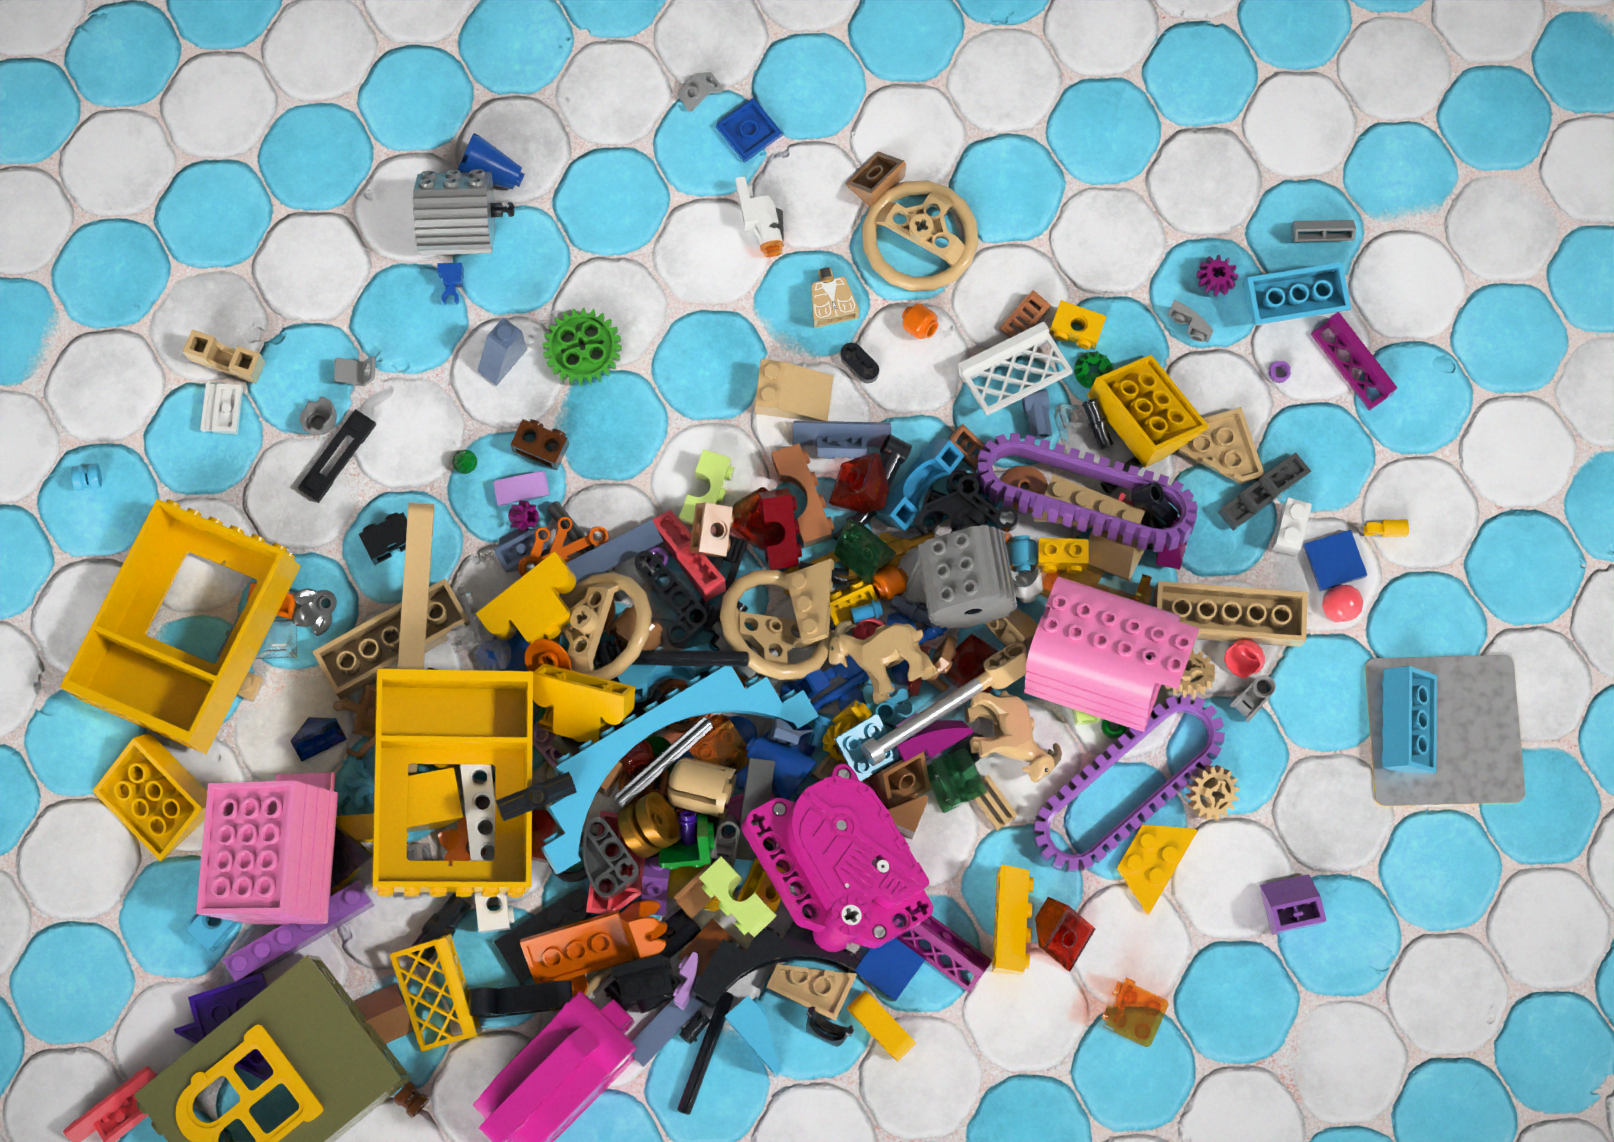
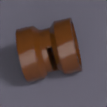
M411 1081L393 1099L398 1106H403L406 1109V1113L411 1118L415 1117L430 1100L425 1094H420L417 1091V1087Z

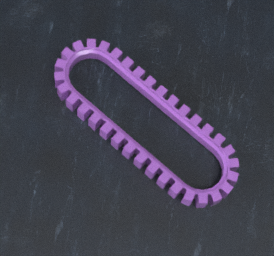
M1010 433L1009 441L1004 434L996 436L995 443L989 440L984 445V449L979 453L976 467V479L980 482L979 489L983 495L989 493L988 499L995 504L1001 498L1004 499L1003 507H1013V504L1017 503L1019 504L1017 512L1024 514L1027 513L1029 507L1034 508L1032 516L1040 519L1043 512H1047V521L1056 523L1058 516L1063 517L1062 525L1070 528L1073 521H1077V530L1086 532L1088 525L1093 526L1092 534L1100 537L1103 530H1107V539L1116 541L1118 534L1123 535V544L1131 546L1133 539L1138 540L1137 548L1146 550L1148 543L1153 544V552H1163L1164 544L1169 551L1176 549L1179 542L1183 545L1193 532L1198 510L1196 501H1193L1194 496L1189 489L1182 492L1184 484L1177 480L1171 486L1168 485V476L1160 474L1159 480L1155 481L1153 480L1154 472L1145 470L1142 477L1138 475V467L1130 465L1129 471L1125 472L1123 471L1125 463L1115 461L1113 468L1108 467L1110 460L1108 458L1100 457L1099 463L1093 462L1095 454L1086 452L1084 459L1079 458L1080 450L1071 448L1068 455L1064 453L1065 445L1056 443L1054 450L1049 449L1050 441L1041 439L1038 446L1035 445L1036 437L1028 434L1025 441H1020V433ZM1019 456L1130 490L1141 485L1158 482L1163 488L1164 498L1177 509L1180 519L1178 523L1170 528H1151L1008 485L1000 481L994 474L992 467L996 461L1003 457Z
M1182 694L1178 698V703L1175 696L1167 698L1163 702L1165 709L1160 703L1152 709L1151 715L1153 718L1150 716L1145 732L1130 728L1127 734L1132 740L1124 733L1115 742L1120 750L1114 744H1111L1104 751V755L1109 759L1108 761L1100 754L1092 762L1097 770L1088 764L1081 771L1080 774L1086 780H1083L1077 774L1068 783L1074 789L1073 791L1065 784L1057 792L1062 799L1061 801L1054 794L1045 803L1050 810L1042 806L1036 816L1041 821H1035L1033 825V833L1042 835L1035 837L1033 841L1036 849L1046 847L1040 854L1043 860L1047 862L1052 856L1055 857L1052 867L1061 870L1066 862L1067 872H1077L1079 863L1083 871L1091 868L1094 865L1091 857L1097 863L1102 861L1108 855L1103 850V846L1111 853L1119 845L1114 836L1122 843L1131 835L1126 826L1134 833L1143 824L1137 816L1146 822L1154 815L1149 806L1155 812H1158L1166 804L1160 797L1161 795L1169 802L1178 793L1172 786L1179 792L1182 791L1187 784L1193 781L1190 778L1191 775L1196 777L1199 775L1198 768L1205 770L1206 765L1213 763L1209 758L1216 759L1222 749L1219 746L1224 743L1225 733L1216 732L1224 727L1222 718L1211 719L1217 713V710L1212 705L1203 710L1202 707L1206 700L1197 696L1193 703L1190 704V695L1183 698ZM1176 713L1192 714L1201 720L1207 734L1203 750L1094 846L1082 854L1071 855L1062 852L1054 845L1049 829L1051 821L1056 814L1163 721Z

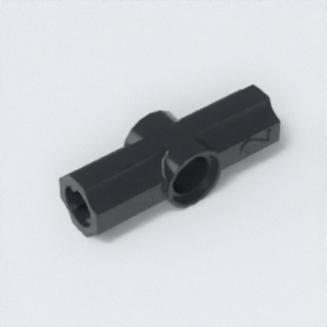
M566 772L496 800V804L503 821H507L575 794L577 791L570 773ZM534 789L540 790L543 793V801L539 804H534L529 799V793Z
M453 893L439 912L434 913L425 923L422 933L412 946L450 933L452 936L456 930L455 927L472 906L461 897H456V893ZM435 946L425 948L421 957L429 961L436 952ZM420 950L412 953L418 955ZM418 962L422 967L425 966V964Z

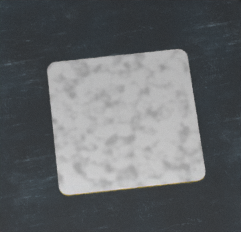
M1509 656L1373 658L1366 663L1365 674L1375 800L1379 805L1417 806L1518 803L1524 799L1525 784L1514 662ZM1411 666L1437 675V773L1396 772L1383 768L1381 755L1383 752L1382 704L1384 688L1382 680L1384 678V669Z

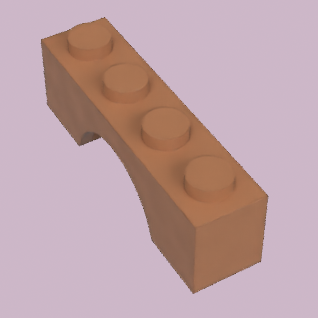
M800 443L771 452L772 462L779 481L795 484L806 496V509L797 518L800 529L799 537L803 548L831 540V531H834L835 528L831 517L826 518L823 509L827 508L822 494L818 495L815 486H818L815 472H810L807 466L810 463L807 450H802Z

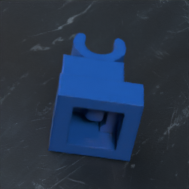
M437 263V273L439 278H443L445 286L442 302L446 305L447 297L452 295L455 297V303L458 305L460 299L455 287H463L462 263Z
M833 667L825 672L819 669L807 674L802 679H797L793 685L798 692L804 690L810 700L829 687L831 679L838 675Z

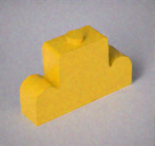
M554 551L479 610L476 615L485 628L500 640L512 638L517 629L530 644H533L538 639H554L560 634L561 629L570 623L572 614L559 594H566L572 591L576 585V577L563 558Z
M544 663L533 672V700L541 707L554 706L553 732L557 735L572 738L577 742L592 740L593 743H596L602 739L600 734L610 729V724H620L634 709L635 686Z

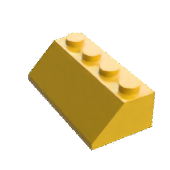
M1000 865L997 870L992 973L1023 975L1025 969H1029L1030 953H1025L1026 943L1031 941V928H1027V917H1032V902H1028V892H1033L1034 878L1029 877V870Z

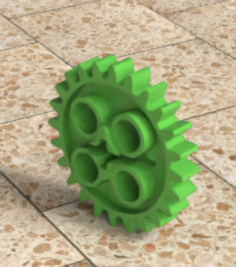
M582 308L581 314H577L576 310L572 309V316H568L566 312H563L564 320L561 321L559 318H555L557 326H548L552 334H544L545 339L549 341L542 344L543 349L548 350L543 353L544 358L549 359L546 362L547 366H555L552 370L554 375L561 372V381L569 377L570 385L575 380H578L579 385L582 386L584 380H587L591 386L593 378L602 382L601 374L609 377L608 368L616 369V364L613 360L620 361L621 359L620 355L616 353L622 351V346L617 344L621 342V337L615 335L618 332L617 327L610 328L612 320L609 319L604 322V314L601 313L596 317L594 309L589 315L586 314L585 308ZM590 329L598 331L593 337L585 335ZM565 335L574 336V339L570 342L562 341ZM584 344L585 350H580L579 345ZM594 352H601L603 354L598 360L591 358ZM571 357L579 359V362L575 365L567 363Z

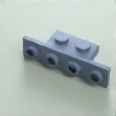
M793 422V444L817 445V457L827 459L835 457H848L850 459L866 458L867 446H882L886 437L891 434L890 422Z

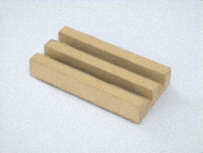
M989 775L967 790L997 831L1018 816ZM986 783L1009 813V817H1006L984 785ZM980 789L1002 819L1000 823H998L976 790Z

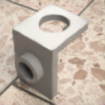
M711 72L696 73L677 95L688 111H693L709 94L722 93L724 89ZM706 79L710 80L715 87L711 86Z
M371 356L364 362L336 358L334 360L333 380L339 383L366 386L375 379L376 357Z

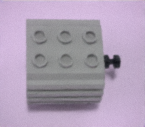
M475 169L465 173H460L459 170H449L445 173L423 171L421 174H418L413 189L415 240L419 255L492 253L495 240V217H503V213H507L508 217H513L515 213L512 202H508L507 207H503L502 203H495L492 173L485 172L482 169Z
M956 519L950 524L951 529H956V531L926 540L918 545L917 550L928 615L931 623H934L935 626L939 625V627H946V629H966L1010 616V612L1017 609L1018 605L1006 540L1003 531L1001 532L1000 529H996L993 526L988 527V525L971 526L962 529L966 526L965 521Z

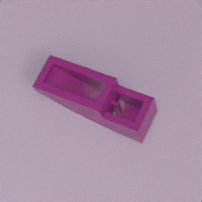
M962 720L935 721L897 745L895 749L899 757L905 762L923 751L931 758L974 732Z

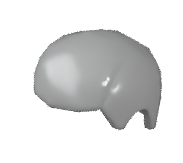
M319 397V400L316 402H307L305 409L300 413L299 421L305 432L313 435H323L334 428L337 413L331 400Z

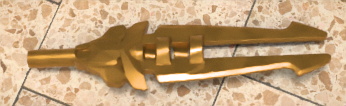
M932 531L910 539L893 537L888 532L880 533L879 537L875 534H867L866 536L872 544L866 545L860 540L809 563L817 564L828 559H832L834 563L843 560L845 569H849V575H838V577L848 578L847 582L872 576L874 568L878 566L879 570L887 565L899 567L900 560L906 555V552L924 543L926 540L935 538V535ZM799 566L788 567L784 573L790 574L804 568H799ZM788 589L784 590L786 595H790Z

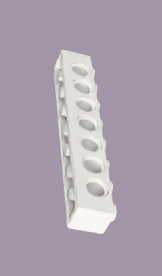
M460 765L471 861H493L494 858L492 860L483 859L481 853L485 848L491 847L494 849L495 781H493L495 767L493 765ZM478 772H483L487 775L486 782L480 785L474 783V775ZM481 797H486L490 800V805L487 809L480 810L476 807V801ZM484 822H489L493 825V830L488 835H482L478 830L479 826ZM474 892L479 933L509 930L510 923H515L513 907L508 908V893H499L497 897H482V892ZM491 898L501 900L502 905L499 910L490 911L487 908V903Z

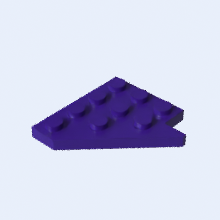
M264 973L188 997L194 1022L175 1028L174 1032L197 1044L268 987ZM258 1049L252 1050L235 1064L264 1081L273 1075V1068Z

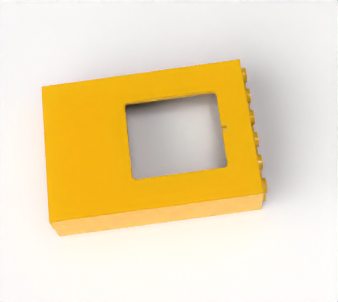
M156 499L60 688L85 703L207 755L301 566L294 560L295 556L287 552V548L274 542L273 545L265 543L266 540L256 534H252L249 537L244 534L242 529L230 525L227 528L222 525V521L211 516L205 519L201 517L202 514L192 508H188L187 511L180 508V504L170 499H167L166 502ZM188 553H193L222 566L226 562L225 567L257 580V584L215 664L147 636V632Z
M377 669L372 892H377V896L390 897L393 896L394 892H404L406 897H417L420 892H430L431 897H444L447 892H456V897H471L473 892H482V897H497L499 893H508V897H523V894L528 893L531 888L532 811L503 821L496 800L532 786L533 671ZM410 764L493 765L495 767V846L493 861H452V866H449V861H410L407 859L408 766ZM532 791L529 793V799H530L531 802H532Z

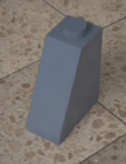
M504 317L487 335L477 370L496 386L527 351L523 332Z

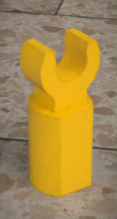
M1383 520L1381 523L1367 522L1366 526H1363L1364 536L1407 537L1409 534L1408 520Z

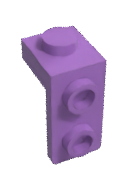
M650 856L645 860L641 901H658L661 907L652 915L665 916L670 870L659 867V856Z

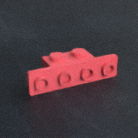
M149 1066L139 1070L128 1081L117 1087L102 1101L95 1104L88 1112L74 1120L63 1130V1133L72 1142H81L97 1130L103 1142H115L149 1116L139 1110L136 1105L138 1100L134 1094L158 1074Z

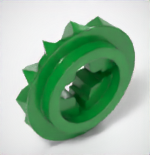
M1087 351L1078 358L1074 367L1077 381L1088 389H1091L1097 377L1113 371L1112 363L1107 358V355L1100 354L1098 351ZM1099 363L1098 372L1100 374L1094 372L1088 377L1090 370L1088 365L1095 366Z

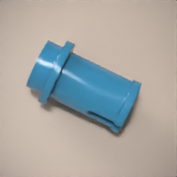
M871 600V603L850 608L854 624L868 618L875 617L879 619V616L883 615L879 600Z
M818 715L816 719H813L815 723L812 730L814 731L811 732L807 743L823 748V736L832 725L830 724V718Z

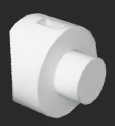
M1039 568L1032 572H1015L1011 570L1016 597L1023 603L1034 601L1036 595L1043 590L1041 570Z

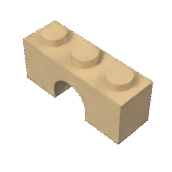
M193 329L183 349L184 354L190 361L254 384L257 383L265 365V361L260 353L241 346H237L236 349L230 348L218 342L215 337Z

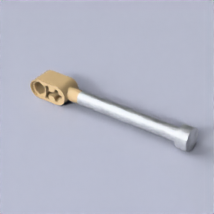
M1017 642L1003 648L984 662L985 672L877 741L874 738H870L862 743L860 748L866 760L872 766H876L885 760L886 752L991 686L994 689H1002L1026 675L1028 652L1025 644Z

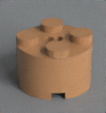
M634 605L631 608H625L606 629L607 636H614L616 640L613 644H618L621 652L626 648L635 629L636 611ZM654 620L650 624L649 637L642 650H656L663 642L661 633L664 630Z

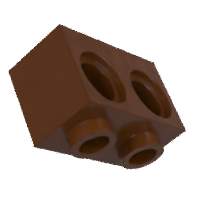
M522 419L510 444L512 451L557 470L569 446L568 438L565 437L566 434L557 429L550 431L543 428L544 425L536 420L530 419V421ZM532 433L536 435L535 440L532 442L523 440L527 434ZM550 443L559 445L555 451L550 452L546 450L547 445Z

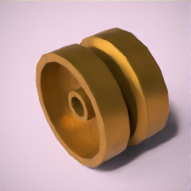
M650 792L637 800V802H632L619 811L618 826L627 846L640 857L648 858L659 852L662 848H667L680 840L681 826L678 823V816L669 801L657 792Z

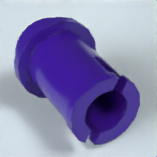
M683 811L678 817V823L681 826V843L693 845L697 841V816L693 811Z

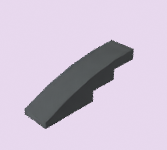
M1294 453L1264 474L1257 482L1242 491L1239 496L1223 506L1218 513L1234 531L1308 475L1311 470L1298 454Z
M749 758L746 783H744L742 806L738 821L740 835L736 859L754 861L757 858L742 832L741 824L752 810L770 801L775 761ZM751 822V824H752L753 826H754V825H758V826H759V823H758V822H756V823Z

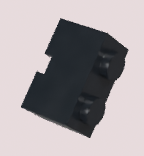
M404 512L400 514L393 513L387 516L384 522L378 525L375 523L363 528V532L359 533L373 564L377 565L391 558L390 552L398 548L401 552L405 551L407 518Z

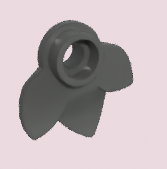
M310 588L298 591L293 595V598L300 607L295 613L293 624L300 627L312 626L316 636L322 635L332 623L331 613L337 605L335 595L328 590L316 592ZM327 598L328 605L326 607H322V600Z

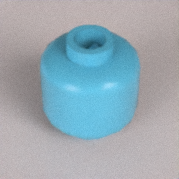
M1029 535L1011 537L1010 542L1006 544L1010 565L1016 568V572L1031 571V566L1037 564V542L1030 539Z

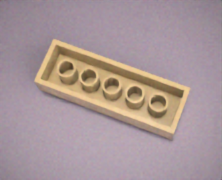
M446 578L429 587L425 653L472 627ZM402 602L312 651L340 700L360 690L364 685L376 681L377 669L398 668Z
M1158 581L1154 587L1153 607L1180 615L1179 622L1199 628L1196 639L1227 642L1246 639L1253 640L1256 644L1301 647L1306 641L1308 592Z

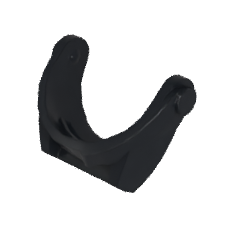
M809 1007L806 1013L808 1015L806 1023L807 1033L835 1047L840 1046L848 1036L851 1037L854 1031L852 1025L843 1027L834 1024L820 1016L815 1011L816 1007Z

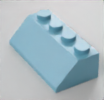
M1343 262L1247 277L1242 283L1246 307L1255 325L1351 310Z
M1411 666L1384 669V678L1382 680L1384 688L1382 704L1383 752L1381 755L1383 768L1396 772L1437 773V675Z

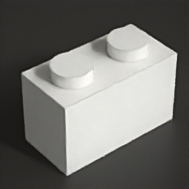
M1287 498L1282 506L1271 551L1293 557L1298 554L1303 542L1312 506L1311 503Z

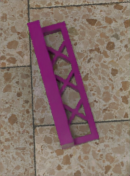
M1339 312L1332 315L1327 323L1312 332L1311 336L1369 411L1391 397L1397 390V386ZM1330 329L1335 335V342H1325L1320 334ZM1337 349L1346 350L1350 354L1349 362L1340 361L1337 358ZM1352 368L1363 371L1365 374L1364 381L1354 380L1351 376ZM1366 388H1376L1381 396L1371 402L1366 395Z
M919 908L913 910L910 913L911 917H913L915 914L919 912H922L921 909ZM932 915L918 926L910 929L911 934L903 933L896 937V939L969 993L993 961ZM896 918L893 923L895 926H898L901 921ZM919 939H926L930 942L932 949L925 950L921 947ZM946 954L949 956L952 964H944L940 959V955ZM960 970H968L975 975L971 983L961 976Z

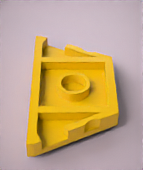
M1142 824L1116 869L1121 877L1125 879L1128 888L1136 896L1146 914L1149 915L1198 832L1196 829Z

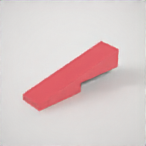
M671 510L652 519L663 539L664 545L705 602L726 591L725 578L705 555L689 553L692 534Z

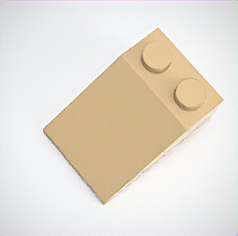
M761 359L755 399V414L806 421H828L834 375L787 362Z

